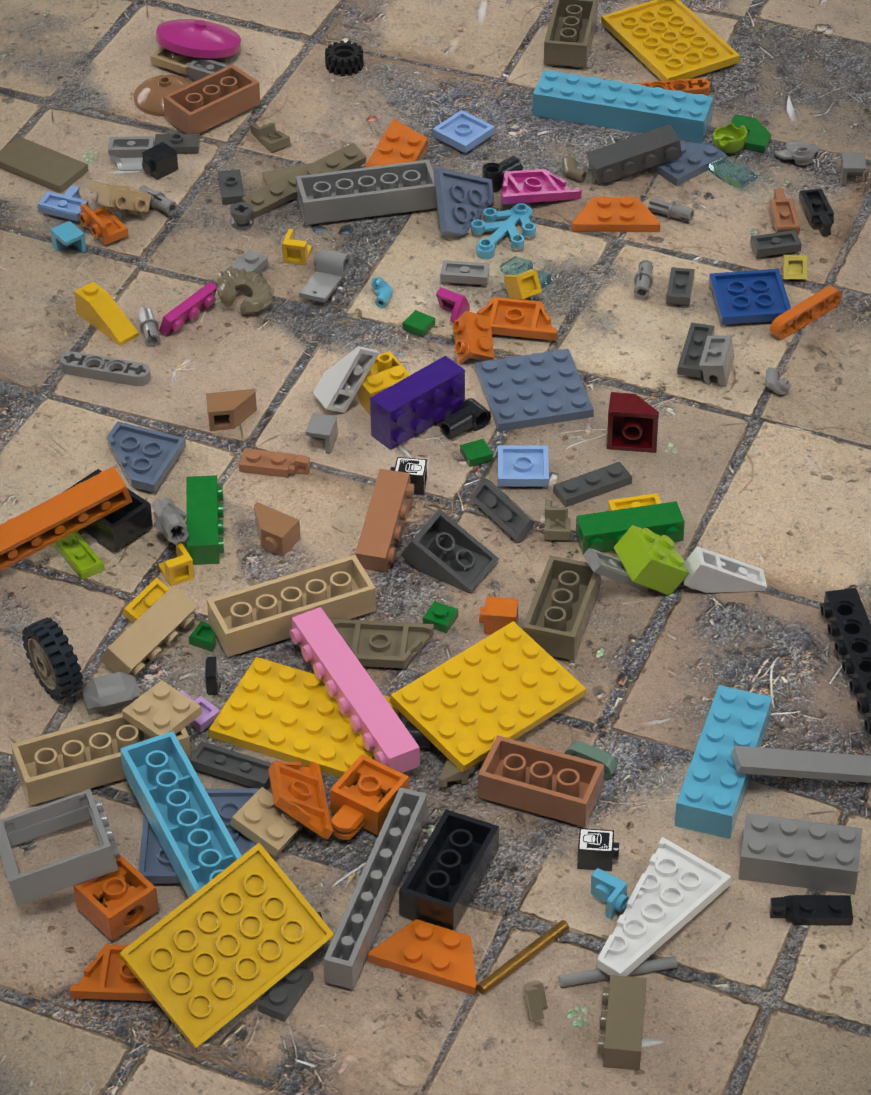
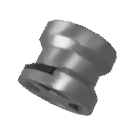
M238 202L230 207L231 225L233 228L246 230L253 226L254 219L251 216L253 214V207L251 204Z

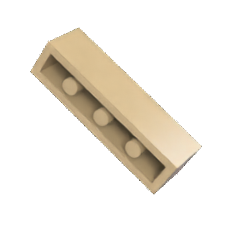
M173 585L106 649L100 660L114 673L123 672L136 677L145 667L143 662L147 658L152 661L162 651L160 646L164 642L169 645L179 634L177 630L180 627L185 629L195 619L192 614L198 606L176 585Z

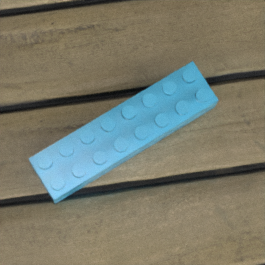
M544 70L533 92L532 115L636 133H645L671 124L680 140L703 143L712 120L714 97L704 94L666 90L660 87L654 88L640 84L622 83L617 80L610 81L597 77H585L577 74L560 73L554 70Z
M172 731L120 748L122 772L189 898L242 855L175 733Z

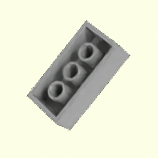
M747 813L739 879L855 895L862 828Z

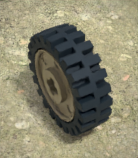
M48 617L25 627L22 631V640L24 641V649L27 651L26 656L30 660L31 669L33 668L35 671L34 675L36 678H39V683L44 687L45 692L57 701L80 691L83 688V674L80 672L81 666L77 663V655L73 653L74 648L72 644L69 645V639L66 635H63L62 628L58 627V624Z

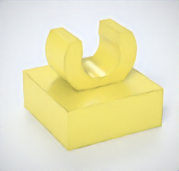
M783 255V279H807L808 256Z

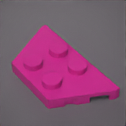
M546 169L505 171L502 183L501 204H530L532 202L580 199L582 191L579 188L569 189L566 187L567 181L556 177Z

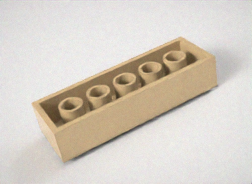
M352 555L208 599V622L227 657L291 638L289 631L292 629V617L319 607L323 609L330 621L331 619H352L376 611V588L356 555Z
M121 713L13 743L11 748L15 770L28 804L31 806L126 779L122 772L120 748L150 739L151 737L123 719ZM183 728L176 734V737L188 759H190V738L186 728Z

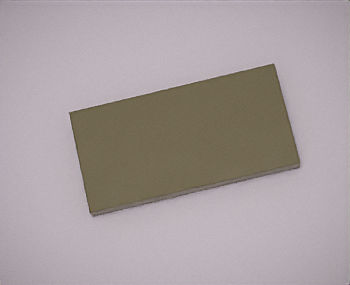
M20 136L0 150V168L60 193L89 171L88 164Z

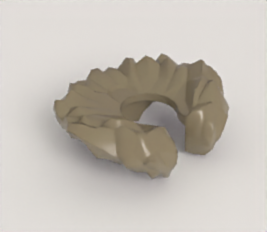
M232 266L224 272H219L217 292L221 302L226 307L233 304L236 296V287H238L239 291L251 296L245 298L241 303L240 311L242 315L265 310L273 302L274 288H271L267 280H262V277H259L256 272L251 273L250 271H245L244 268L239 270Z

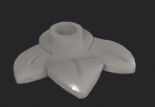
M789 141L785 145L786 149L776 151L775 156L781 159H794L797 165H807L812 163V158L819 151V147L815 144L805 145L801 141Z

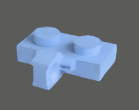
M71 185L64 195L47 191L37 207L38 212L79 222V215L81 214L80 205L86 204L88 207L89 205L88 201L80 199V187Z

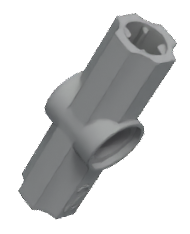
M167 497L156 499L152 505L156 518L154 527L165 534L167 540L174 544L185 542L189 536L187 525L184 521L187 516L186 513L176 507L173 500Z

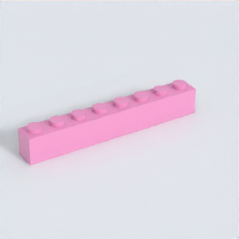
M319 607L292 617V629L289 631L294 645H299L305 661H310L316 677L322 679L325 683L329 696H334L340 712L343 715L346 714L349 718L353 731L361 735L366 750L372 751L376 761L401 773L419 767L420 747L323 609Z

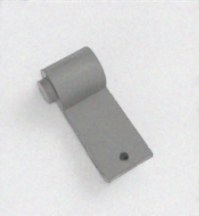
M322 248L314 256L313 264L316 266V272L299 292V297L311 299L313 303L317 301L326 302L347 275L350 266L349 254Z

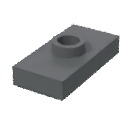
M156 134L155 145L164 142L176 150L177 153H199L200 134Z
M240 169L218 171L222 204L242 202L244 190Z

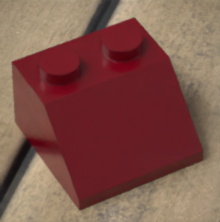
M611 392L608 409L607 449L656 453L659 412L637 394Z

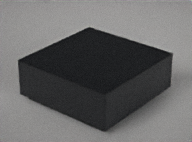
M216 656L207 657L205 661V681L208 695H218Z

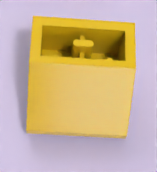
M390 351L377 356L356 393L359 403L369 415L370 398L410 376V373Z

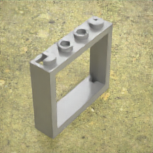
M91 789L0 820V854L17 905L119 870L115 858L120 857L101 800L100 798L94 800ZM92 819L101 845L100 847L20 874L12 846Z

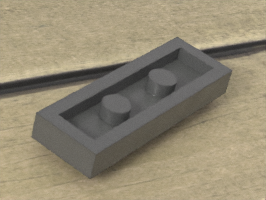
M691 322L677 368L678 375L701 378L703 372L699 369L700 360L707 336H714L715 326Z
M619 461L554 484L553 493L565 507L630 485L632 484V475Z
M486 478L481 481L470 497L474 503L516 541L522 542L536 523L493 482Z
M203 741L200 742L189 759L196 770L259 789L263 787L267 790L271 784L268 772L272 764L271 762Z

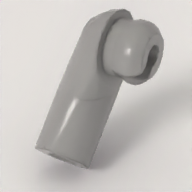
M768 368L766 370V387L778 395L788 393L791 387L790 382L787 381L785 383V378L778 380V370L776 368Z

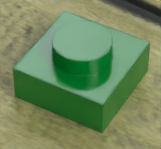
M434 601L423 617V624H434L435 630L447 633L458 618V609Z

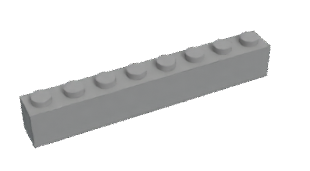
M399 788L323 959L325 983L349 989L354 988L427 819L426 793Z

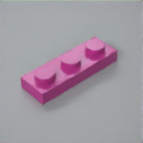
M210 281L163 316L159 331L166 337L173 331H179L189 319H195L202 309L210 308L216 300L215 294L218 287Z

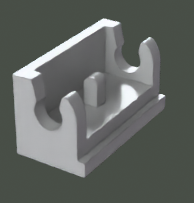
M731 335L707 336L699 369L702 370L704 381L708 385L711 380L709 376L715 375L718 378L719 386L727 387L735 357Z

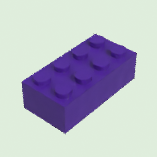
M444 356L370 398L371 436L389 450H392L439 423V420L458 411L461 404L465 401V369L447 356Z

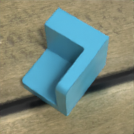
M71 221L50 229L52 248L57 252L72 245L81 253L87 251L85 234Z

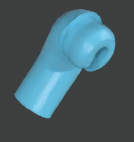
M376 277L371 282L374 292L378 295L375 304L380 308H384L392 296L393 290L381 277Z

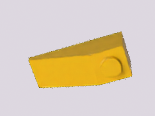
M92 281L74 291L77 314L119 346L139 336L137 329L109 293Z

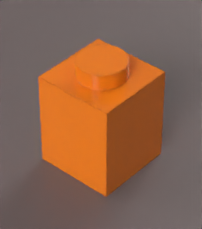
M487 596L485 607H480L479 623H484V634H493L513 621L517 624L519 599Z

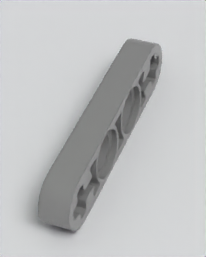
M66 352L60 356L61 371L68 375L133 386H144L151 380L150 368L144 363L79 352ZM94 365L99 366L98 368H88ZM116 369L122 370L120 372H111L112 370Z

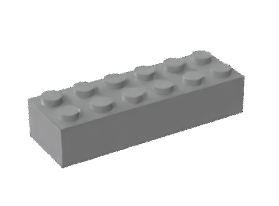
M430 160L296 176L297 201L304 225H316L324 222H339L347 219H361L364 217L438 208L434 172Z

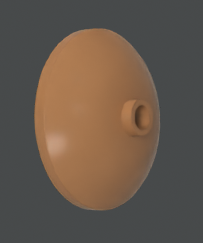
M159 75L149 78L136 88L134 92L135 105L147 114L165 116L163 97L192 82L177 75Z

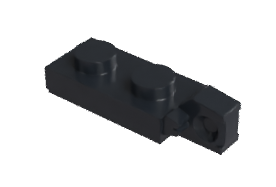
M822 188L799 191V199L813 226L819 227V232L822 236L831 235V226L834 224V212Z
M788 895L771 898L770 918H786L787 921H792L793 925L851 926L853 923L851 895Z

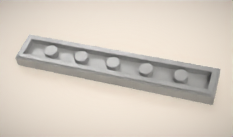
M735 745L731 752L737 773L871 783V756Z

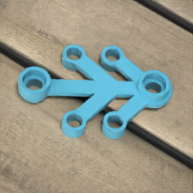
M518 203L512 206L510 210L497 212L494 208L484 209L483 220H473L471 222V231L474 234L496 231L488 239H481L476 246L477 256L481 259L493 258L495 255V245L507 233L511 239V247L515 249L522 248L524 246V236L532 237L536 234V225L530 222L533 212L532 208L524 203ZM506 218H508V219L505 220V221L494 222V221H496V220H498V219H506ZM517 223L522 225L523 235L518 233L515 226Z

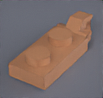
M783 188L774 189V198L770 200V211L776 233L795 230L797 234H800V224L793 198L786 199Z
M244 448L239 462V471L286 478L289 477V474L294 473L308 475L310 471V457Z

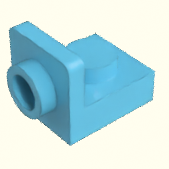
M599 868L591 875V894L600 901L607 902L606 917L612 920L618 911L622 912L627 906L629 900L627 896V882Z

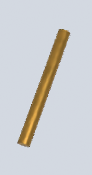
M565 920L558 922L477 984V990L482 995L486 994L569 930L568 923Z

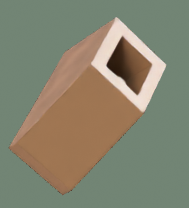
M255 389L206 393L210 431L235 429L257 411Z

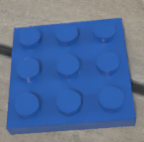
M779 269L709 274V283L721 325L774 321L776 317L791 309Z

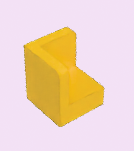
M288 229L282 243L283 262L306 265L312 251V246L307 245V241L294 240V229Z
M530 269L518 275H506L503 277L508 296L511 299L523 300L542 292L536 269Z
M182 542L176 544V558L159 563V570L170 587L194 579L193 559Z

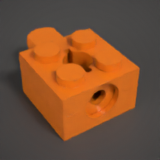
M361 754L330 789L331 813L335 814L332 817L334 836L342 840H350L361 827L379 835L399 788L409 789V776Z
M121 855L115 858L119 870L73 886L76 908L111 941L159 911L156 887Z

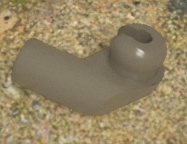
M566 156L561 163L563 174L566 177L584 182L587 173L576 168L577 162L575 158Z

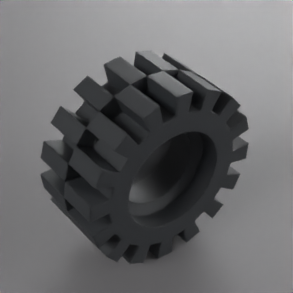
M340 41L339 44L334 42L333 45H328V48L325 49L326 69L329 70V73L334 72L336 76L338 74H341V76H345V74L352 76V73L357 74L358 70L361 71L364 66L362 47L360 45L357 46L355 42L351 44V41H347V43Z

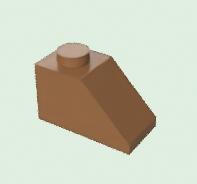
M259 502L254 504L255 525L262 548L284 557L301 539L300 520Z

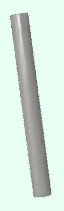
M673 956L644 961L628 976L677 968V959ZM600 969L558 976L560 987L610 979V976Z

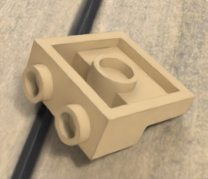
M90 181L89 190L97 193V197H99L98 203L105 205L106 210L119 212L120 209H126V213L139 215V212H148L151 194L130 186Z

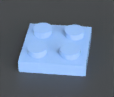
M461 110L433 128L432 136L466 153L492 136L495 127Z
M498 445V486L549 487L548 446Z

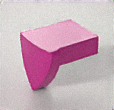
M442 287L436 293L440 308L452 312L450 322L454 323L465 311H470L468 300L464 295Z

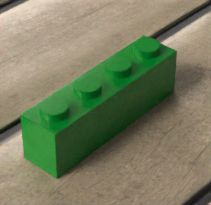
M217 475L186 477L187 532L189 534L187 538V552L193 559V565L219 564V553H224V538H219V535H224L223 520H219V518H224L223 502L219 503V501H223V485L218 486Z
M677 501L577 515L576 536L582 554L589 548L600 552L615 551L613 547L632 525L642 529L648 528L660 536L666 535L673 542L683 541L685 521Z

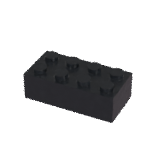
M445 809L399 890V914L454 931L499 849V826Z

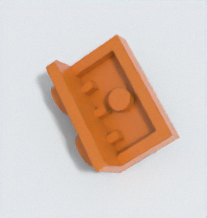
M86 204L80 205L81 214L79 219L83 227H87L94 238H98L104 245L129 236L128 228L111 211L106 210V206L92 211Z
M465 311L453 324L457 363L462 364L468 358L480 361L493 360L494 350L490 317Z

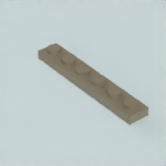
M352 143L242 197V202L252 205V216L256 218L297 197L296 176L355 169L366 163V156Z

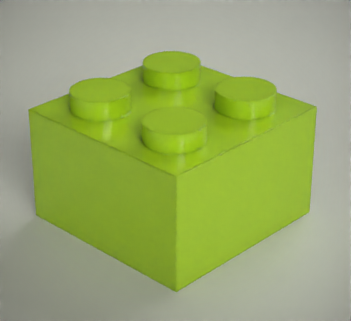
M632 525L613 547L632 582L661 593L671 595L689 574L684 565V559L674 548L675 543L666 535L660 536L655 534L648 528L642 529Z

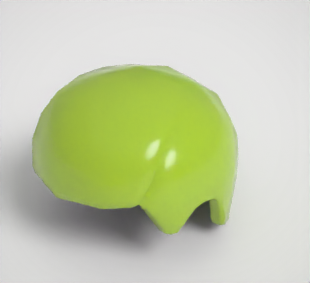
M730 123L726 127L720 126L716 128L712 141L715 147L721 151L733 154L743 148L748 131L744 125L736 128L733 123Z

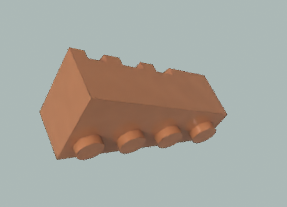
M379 469L355 552L357 559L364 569L388 572L391 563L395 562L396 548L398 542L401 541L402 532L413 504L414 484H411L410 473Z

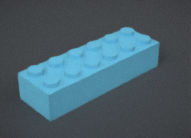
M718 685L676 803L675 826L727 839L731 838L752 775L737 773L731 752L734 745L762 746L770 722L772 697Z

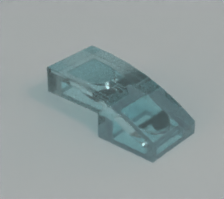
M727 155L711 162L708 170L716 177L738 188H742L758 178L744 163L736 165Z
M514 256L500 266V271L505 275H518L533 269L531 260ZM536 270L541 288L543 289L552 282L551 274Z

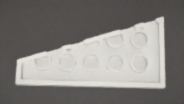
M662 837L656 853L649 860L646 872L642 873L633 890L623 915H620L613 934L609 936L597 958V968L609 976H628L731 885V876Z

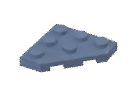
M680 142L682 157L653 166L650 169L675 186H678L725 162L726 153L712 144Z
M438 168L433 172L441 234L459 238L465 235L471 226V222L477 220L483 214V210L494 201L492 179Z
M117 421L107 436L108 445L130 485L154 493L186 447V438Z

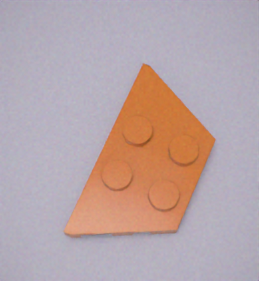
M393 119L365 168L419 161L428 146V138Z
M592 197L572 222V232H660V222L638 197Z
M494 297L488 302L487 306L477 312V314L490 317L492 334L557 341L556 328L553 329L551 318L545 312V307L541 301Z
M273 761L268 772L274 805L328 840L333 833V827L320 765L316 762H311L309 767H301L300 761H291L290 763Z
M415 919L368 953V962L472 995H475L477 992L472 941L469 935Z
M105 944L98 952L97 958L85 968L84 976L77 985L72 984L70 987L71 999L155 1001L118 955L129 945Z

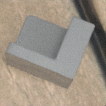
M842 152L840 166L841 186H846L847 176H863V172L866 171L865 153Z
M313 413L306 429V436L325 440V453H331L338 436L337 416Z

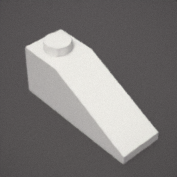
M358 346L324 372L313 393L325 409L341 413L346 412L379 355L377 350Z
M698 546L684 562L689 574L683 582L685 586L705 593L765 591L767 589L763 569Z

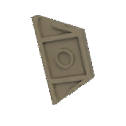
M331 619L332 624L361 665L368 667L405 668L434 635V624Z

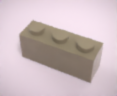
M610 975L609 987H603L602 1005H608L607 1011H601L600 1029L605 1030V1036L599 1035L597 1053L603 1054V1067L640 1070L647 978Z

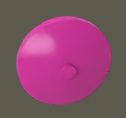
M196 19L170 20L158 25L156 30V41L162 47L185 56L212 59L224 58L235 55L240 50L241 38L235 31L209 21Z

